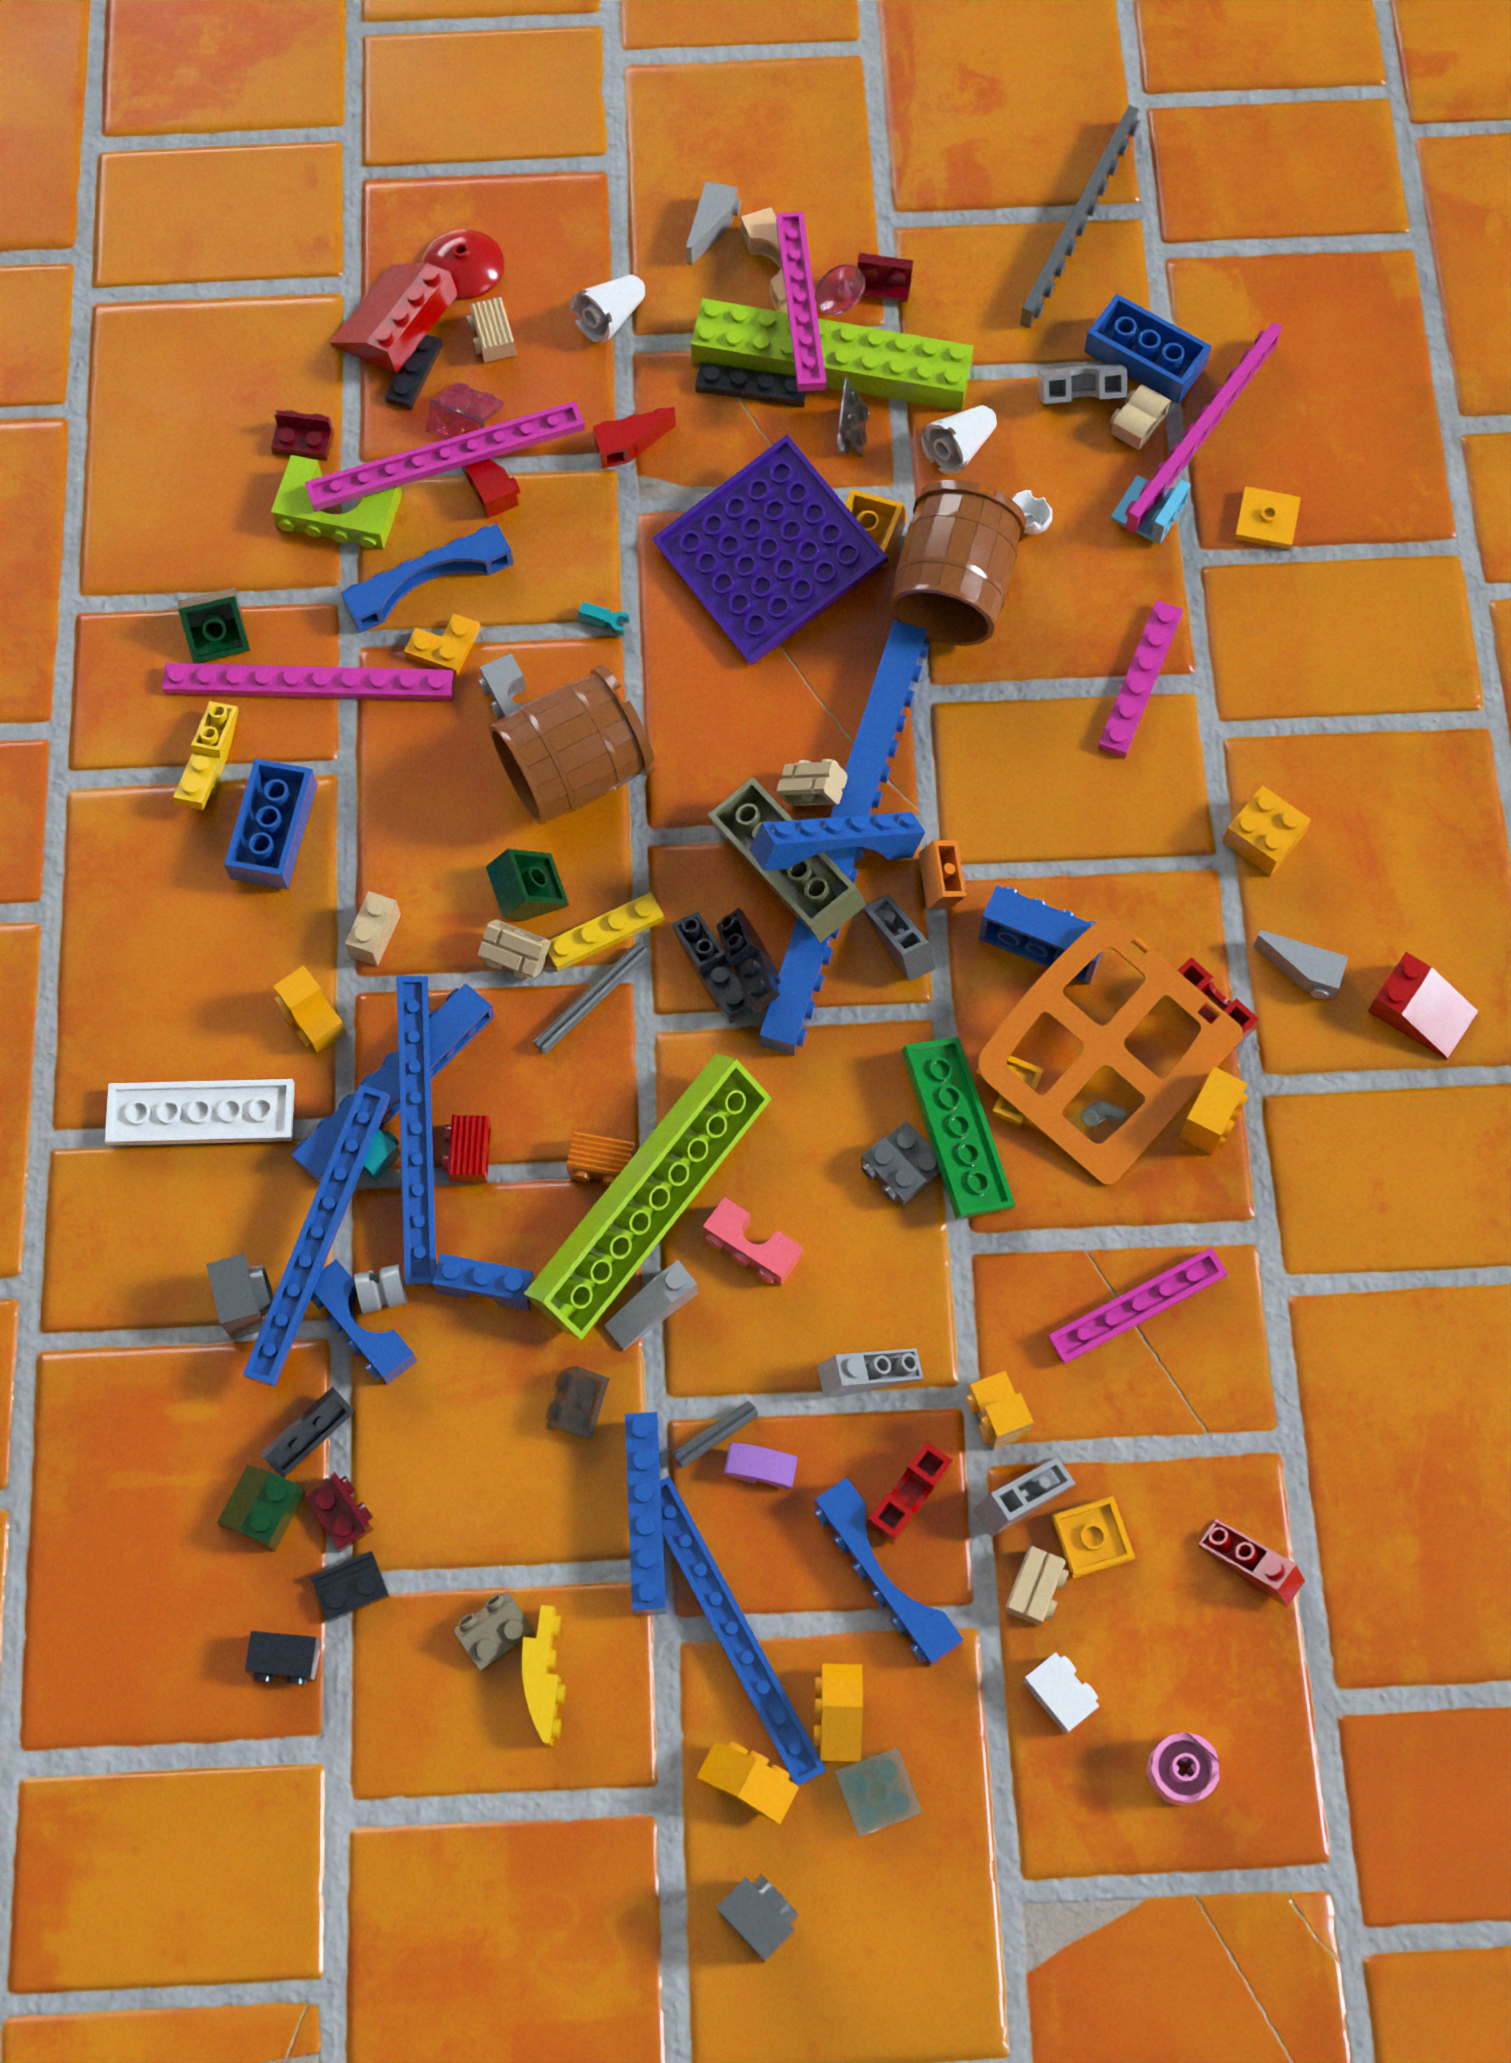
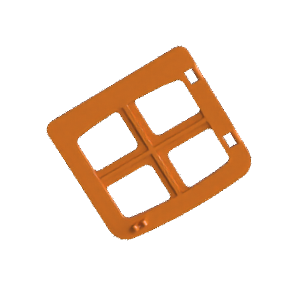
M1106 919L1094 923L1034 983L981 1051L978 1068L980 1075L987 1084L1099 1182L1110 1185L1122 1177L1207 1080L1213 1068H1217L1242 1039L1243 1031L1242 1027L1233 1018L1215 1005L1203 992L1140 940L1128 927L1117 920ZM1130 942L1145 953L1139 961L1125 950ZM1110 948L1115 950L1143 974L1145 981L1107 1024L1099 1025L1063 994V989L1091 960L1104 949ZM1168 996L1197 1021L1200 1031L1167 1077L1160 1079L1125 1048L1124 1042L1126 1037L1161 997ZM1203 1005L1218 1016L1212 1024L1198 1013ZM1047 1012L1082 1042L1083 1051L1045 1095H1039L1008 1068L1007 1060L1042 1013ZM1109 1066L1140 1092L1145 1100L1112 1135L1102 1143L1097 1144L1063 1116L1062 1112L1100 1067Z

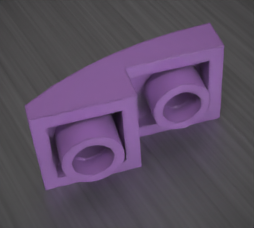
M732 1442L729 1444L724 1474L752 1484L760 1481L788 1490L793 1485L798 1457L764 1447Z

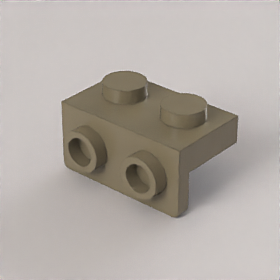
M508 1592L491 1597L486 1602V1607L476 1614L471 1613L463 1617L459 1621L458 1627L453 1630L479 1670H482L523 1640V1637H528L535 1632Z

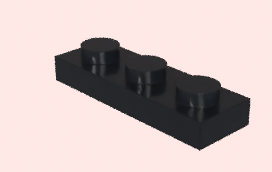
M429 334L424 336L412 355L405 361V364L398 373L395 374L385 395L386 403L408 410L413 409L443 346L442 338Z
M331 1387L271 1442L260 1455L279 1476L284 1478L355 1411Z

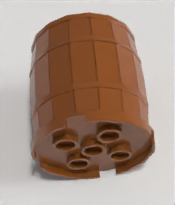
M942 480L929 483L921 489L920 495L915 499L914 516L908 526L898 567L896 568L894 589L889 605V611L895 621L927 629L926 640L945 645L969 646L981 644L993 636L994 628L1000 611H1002L1010 584L1018 552V543L1022 541L1027 523L1022 508L1007 495L996 490L994 496L986 492L978 491L979 484L962 480Z
M599 665L591 669L590 675L565 683L519 706L515 711L489 725L493 745L513 788L529 814L540 825L566 813L574 812L600 799L610 792L619 789L639 774L646 776L655 770L654 766L650 768L648 766V763L654 761V755L637 712L630 700L622 703L616 692V689L620 688L621 685L605 666Z

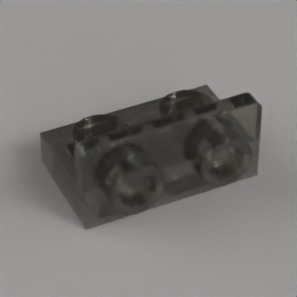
M576 1365L561 1371L555 1383V1388L558 1389L555 1400L550 1403L546 1412V1419L548 1420L546 1429L551 1431L561 1430L585 1440L592 1439L610 1378Z

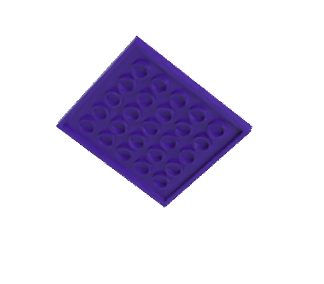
M788 435L772 445L652 538L656 546L751 666L889 561L887 555Z

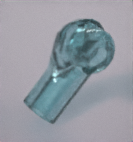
M1097 1101L1083 1110L1081 1120L1089 1127L1096 1126L1106 1119L1122 1123L1127 1109L1103 1101Z

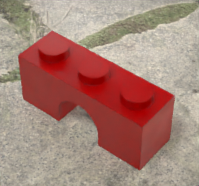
M1191 957L1177 971L1242 1027L1243 1036L1235 1046V1050L1256 1029L1259 1018L1237 998L1234 1001H1230L1223 996L1213 983L1214 977ZM1205 1005L1198 1011L1210 1024L1218 1017Z
M926 1441L907 1466L904 1475L890 1493L886 1494L868 1518L867 1526L894 1545L950 1470L953 1460Z

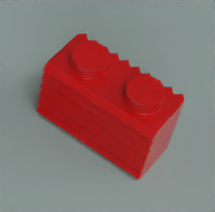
M452 1115L451 1125L445 1126V1143H450L449 1154L443 1155V1173H448L450 1182H488L491 1121L489 1116Z

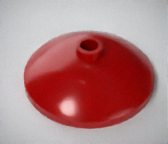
M471 229L453 230L439 236L429 245L423 258V263H429L450 272L458 293L455 300H470L485 295L499 283L504 271V257L497 242L489 235Z

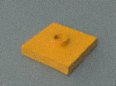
M1245 486L1235 540L1291 550L1301 497Z
M1114 1496L1051 1516L1072 1579L1135 1560V1555Z

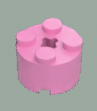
M1177 1733L1166 1737L1152 1750L1146 1769L1147 1778L1154 1792L1164 1801L1178 1806L1191 1805L1207 1797L1216 1787L1220 1773L1217 1753L1213 1746L1203 1737L1191 1733ZM1185 1762L1189 1766L1186 1770L1189 1775L1181 1776L1177 1772L1179 1770L1177 1764L1181 1765Z

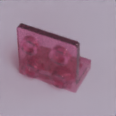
M453 383L430 402L426 432L449 439L483 429L484 423L503 407L504 401L495 398L491 393L474 390L468 384Z

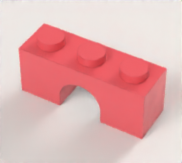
M723 1197L703 1225L705 1241L717 1250L724 1248L732 1254L731 1258L741 1266L746 1267L750 1265L758 1270L757 1275L770 1284L776 1282L782 1286L802 1257V1246L777 1230L763 1244L750 1243L743 1235L750 1223V1213L726 1197Z

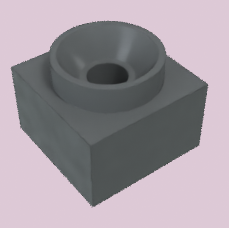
M244 1253L207 1263L219 1322L230 1338L235 1339L260 1332L274 1298L264 1265L252 1266Z
M761 1874L753 1883L745 1877L716 1907L719 1914L764 1962L794 1933L795 1929L790 1924L799 1916L790 1903Z

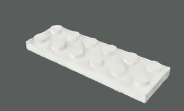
M293 1079L108 1083L105 1143L107 1146L293 1141L295 1083Z

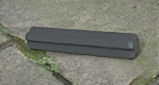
M746 1401L674 1451L673 1456L678 1465L682 1468L686 1467L756 1418L758 1415L756 1408L750 1401Z

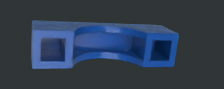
M335 1259L321 1271L310 1300L318 1310L323 1306L330 1314L326 1319L337 1333L341 1330L346 1333L350 1339L345 1343L356 1357L361 1353L369 1362L365 1365V1368L376 1381L381 1377L388 1385L417 1362V1359L395 1330L375 1333L364 1330L354 1322L353 1304L357 1297L355 1281L339 1261Z

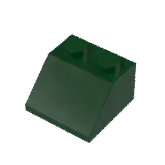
M235 587L178 601V612L194 664L250 651Z
M506 849L486 866L503 919L528 920L566 908L569 905L551 853Z
M247 1465L217 1524L275 1551L305 1492L298 1484L277 1474Z

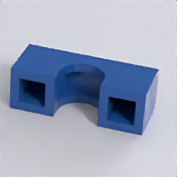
M440 1253L433 1285L438 1294L468 1299L469 1295H480L495 1300L500 1306L529 1311L531 1301L524 1295V1292L535 1280L533 1271Z

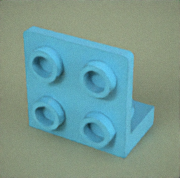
M1136 476L1111 516L1112 521L1126 527V509L1133 500L1137 502L1144 484L1149 480ZM1181 480L1175 489L1171 487L1136 533L1160 545L1187 503L1191 484Z

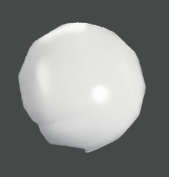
M1030 490L1016 493L1012 500L1022 508L1027 519L1024 533L1034 535L1045 531L1052 522V508L1046 503L1045 498H1034Z

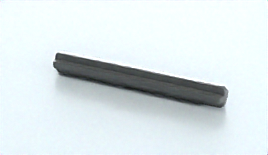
M639 942L635 943L534 1040L536 1048L543 1054L549 1052L648 957L646 947Z

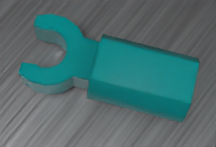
M583 601L578 611V621L603 629L610 628L615 635L624 636V627L617 625V623H629L630 615L623 611L612 613L610 609Z

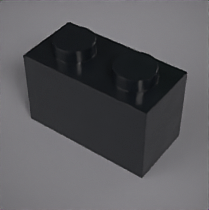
M251 1631L245 1672L250 1676H254L253 1681L260 1683H273L274 1678L286 1679V1684L292 1686H306V1681L316 1682L322 1641L317 1637Z

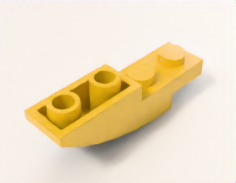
M209 702L191 743L192 755L173 796L175 805L203 810L209 795L215 794L230 750L238 715L237 706Z
M541 1605L537 1638L523 1637L522 1677L528 1709L535 1728L545 1746L552 1747L553 1738L559 1739L561 1718H556L558 1704H564L566 1684H560L561 1678L559 1675L548 1674L549 1669L554 1670L556 1665L557 1649H552L553 1636H559L561 1616H556L554 1606Z

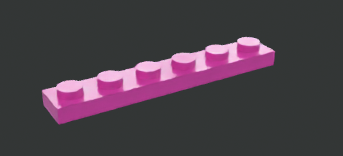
M1156 600L1100 739L1098 749L1123 758L1126 757L1182 617L1183 609Z
M1209 1248L1048 1335L1047 1339L1064 1366L1226 1278L1228 1273L1213 1249Z

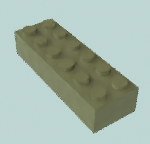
M754 777L708 814V817L722 837L820 943L867 905L854 883L824 852L809 857L789 869L766 871L761 869L750 851L761 824L766 822L793 821V819Z

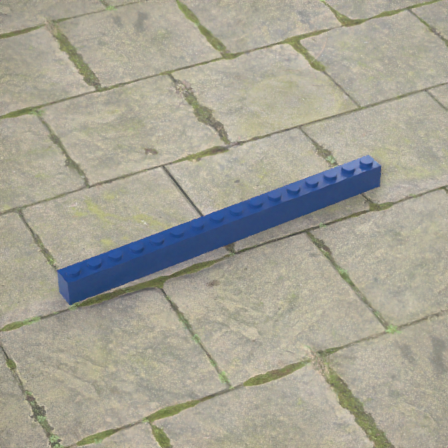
M893 621L845 769L848 779L845 788L842 789L843 794L840 803L834 805L830 818L871 815L873 808H879L883 792L879 791L881 782L887 783L891 766H888L887 763L889 757L895 758L899 741L895 740L897 732L903 733L907 716L903 715L905 707L911 708L915 691L911 690L913 682L919 683L923 666H920L919 663L921 658L926 659L930 642L926 641L927 629ZM844 847L825 851L824 853L855 884L858 869L854 867L857 859H863L866 848ZM797 918L779 973L781 982L777 987L780 996L769 1004L759 1035L760 1046L794 1056L797 1046L803 1047L807 1035V1029L803 1027L806 1019L811 1020L813 1017L816 1002H813L812 999L814 993H820L825 975H822L821 971L823 965L829 966L833 953V948H829L831 939L838 938L841 927L820 943Z

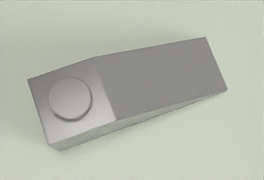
M705 182L686 245L687 264L692 265L731 227L734 216H739L741 200L737 199V187Z
M1264 930L1259 931L1254 947L1303 991L1311 993L1312 996L1318 999H1334L1340 987L1348 956Z
M677 1260L654 1277L604 1327L624 1351L698 1294V1285L679 1260Z
M1056 1457L990 1493L973 1511L990 1537L1014 1525L1076 1483L1059 1458Z

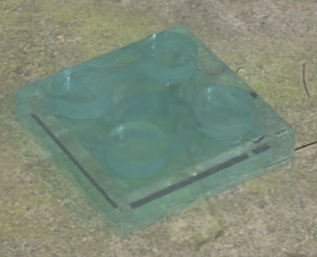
M898 1747L835 1771L858 1838L922 1814Z

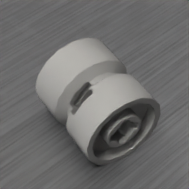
M398 1264L383 1267L378 1274H375L372 1270L354 1274L357 1296L363 1314L379 1311L384 1304L389 1308L407 1304L405 1286Z

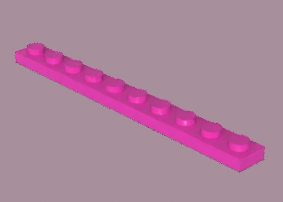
M1272 322L1266 331H1260L1254 342L1255 346L1252 350L1248 348L1243 354L1240 366L1238 368L1233 367L1224 387L1220 385L1216 389L1212 397V403L1210 405L1205 404L1198 415L1196 424L1191 423L1183 436L1184 440L1181 443L1177 442L1173 446L1166 463L1163 461L1160 463L1152 482L1147 481L1144 484L1137 502L1133 500L1129 504L1125 512V516H1127L1125 529L1134 534L1137 532L1277 346L1282 326Z
M573 401L305 482L313 509L317 511L585 430V425L577 403Z
M165 663L162 690L164 694L452 701L454 673L453 670Z

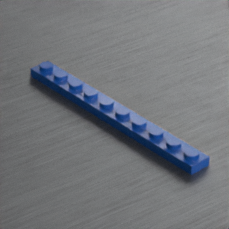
M397 976L404 1286L433 1285L436 1272L428 976Z
M362 1085L359 1086L243 1372L245 1378L272 1387L276 1386L391 1099L389 1093Z
M670 1476L661 1480L663 1536L785 1767L790 1773L794 1784L799 1787L826 1772V1768L820 1760L817 1751Z

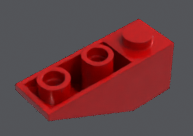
M658 408L653 412L640 415L633 414L623 419L604 421L594 425V442L602 469L630 463L676 426L675 408Z
M1217 1518L1198 1543L1199 1547L1258 1591L1285 1607H1288L1305 1582L1296 1563Z

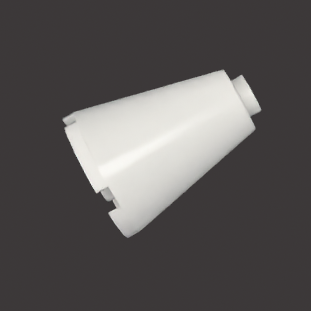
M627 275L577 292L572 297L570 303L571 313L575 311L578 320L575 321L577 327L593 342L601 340L604 343L608 341L644 299L645 285L640 278L634 275Z
M980 405L931 422L924 428L926 430L921 435L922 448L927 459L931 463L935 461L940 465L941 468L938 470L942 473L949 475L959 473L997 426L996 415L990 408Z

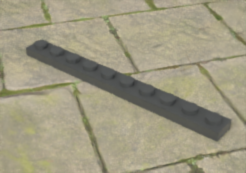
M1129 105L1022 307L1021 325L1030 328L1035 318L1040 319L1045 308L1044 300L1046 297L1051 298L1056 286L1054 282L1056 277H1062L1067 264L1065 262L1067 256H1073L1077 247V237L1084 235L1088 225V221H1086L1088 216H1094L1099 203L1097 201L1099 195L1102 197L1105 195L1109 185V176L1114 177L1120 162L1118 160L1119 157L1125 156L1130 144V136L1135 137L1140 125V121L1137 120L1139 108Z

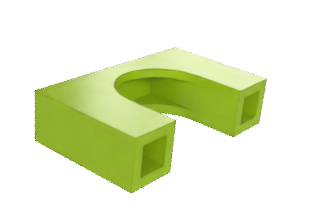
M291 455L271 510L275 526L287 532L298 531L306 533L311 537L322 536L334 539L340 543L351 542L360 544L368 549H384L403 493L401 485L364 496L354 509L346 513L328 514L320 510L314 511L305 482L322 477L318 460Z

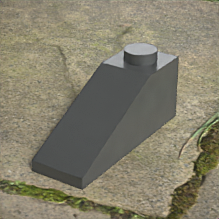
M890 895L878 899L863 908L895 965L908 981L936 969L929 941Z

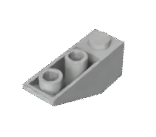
M917 1348L836 1354L817 1366L824 1397L852 1395L924 1379Z

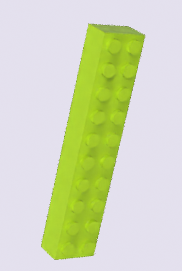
M702 298L691 340V363L700 365V362L796 376L788 313ZM818 318L826 387L962 411L972 366L973 345Z
M720 1054L713 1056L524 1292V1295L562 1332L580 1340L584 1338L771 1101V1096L737 1059Z

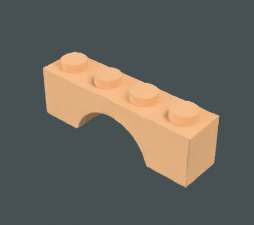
M771 207L741 216V235L750 254L766 256L776 262L780 268L777 275L770 280V298L776 311L788 313L776 216Z

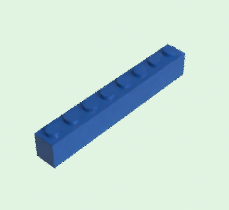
M467 983L460 989L455 988L448 995L446 1003L439 1010L434 1009L429 1013L431 1080L495 1017L492 1005ZM398 1050L389 1053L382 1061V1066L374 1074H368L360 1084L389 1093L391 1097L379 1126L380 1130L400 1112ZM357 1091L353 1095L349 1094L343 1098L338 1106L339 1109L331 1117L323 1118L317 1125V1131L309 1138L301 1140L294 1149L292 1156L296 1164L319 1185Z

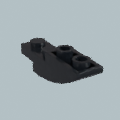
M738 907L731 914L725 916L716 927L728 962L737 970L748 1005L753 1011L758 1013L780 996L777 985L781 981L758 934L744 912Z
M697 911L671 924L697 976L717 1008H720L729 1024L752 1013L753 1010L748 1005L741 981L728 963L725 952L699 912Z

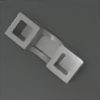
M1120 363L1038 370L1039 399L1044 404L1072 402V398L1085 396L1097 397L1099 399L1127 397V369Z
M511 653L479 667L482 678L478 680V683L485 696L490 694L493 700L490 705L497 719L507 716L519 706L524 705L511 701L514 695L526 690L523 674Z

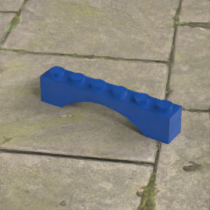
M497 523L489 527L485 526L477 530L476 533L464 538H457L442 548L430 550L424 556L415 560L405 561L397 568L388 572L378 573L370 580L349 586L345 591L341 592L342 599L358 633H361L384 623L391 610L401 598L426 581L457 573H475L489 576L514 564L512 551Z
M913 812L766 822L761 824L750 851L763 871L789 869L816 854L844 847L873 849L881 853L888 860L913 857L925 831Z
M657 1412L625 1414L632 1611L634 1616L667 1614Z
M847 1477L815 1499L814 1506L816 1510L813 1511L815 1517L824 1528L829 1525L836 1535L832 1538L835 1545L843 1555L846 1552L849 1553L855 1562L851 1565L861 1581L865 1579L869 1581L874 1588L871 1591L874 1600L881 1608L886 1606L894 1616L890 1619L892 1625L901 1636L906 1633L913 1643L910 1649L920 1663L926 1661L929 1667H931L962 1644L963 1637L943 1611L929 1608L911 1599L899 1590L883 1573L873 1555L867 1537L865 1523L866 1503Z

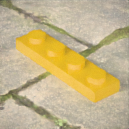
M649 892L550 939L551 944L548 955L557 972L665 921L664 914L652 893Z

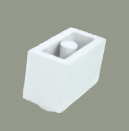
M1055 1652L1027 1675L1022 1682L1066 1735L1099 1707L1095 1701L1098 1699V1696L1088 1683L1081 1684L1074 1675L1076 1668L1066 1656L1060 1658Z

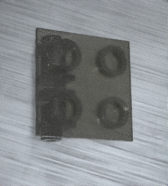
M845 378L837 448L841 454H849L850 451L855 450L859 457H863V448L867 443L865 430L866 421H869L870 418L869 408L860 399L857 389H854L849 380Z

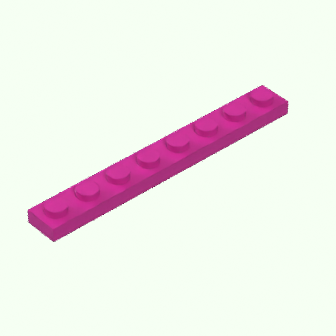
M776 213V226L798 392L826 390V375L804 213Z

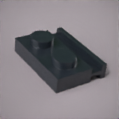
M372 1551L310 1577L328 1623L390 1597Z

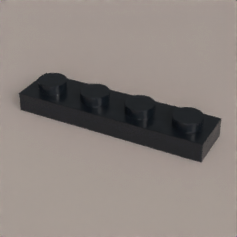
M702 362L699 365L695 384L696 392L805 407L807 391L798 392L796 376Z

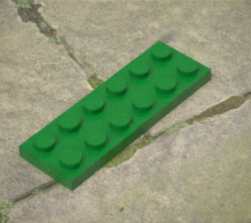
M959 1037L904 1045L901 1053L956 1220L1011 1210L1016 1205Z

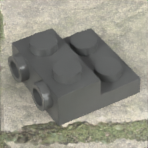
M907 1121L887 1138L884 1136L861 1156V1170L871 1181L876 1179L883 1187L882 1192L886 1198L892 1203L897 1201L902 1208L941 1175L933 1148Z

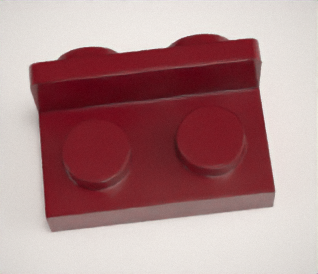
M859 253L854 294L856 296L907 303L912 283L913 260Z
M294 410L275 411L274 417L277 425L271 444L273 454L294 455L327 461L334 435L330 417L319 413H298Z
M334 1471L329 1475L331 1477L329 1481L306 1495L305 1499L338 1550L342 1552L373 1531L372 1526L368 1522L373 1519V1516L363 1502L357 1505L351 1495L356 1490L346 1475L340 1479Z

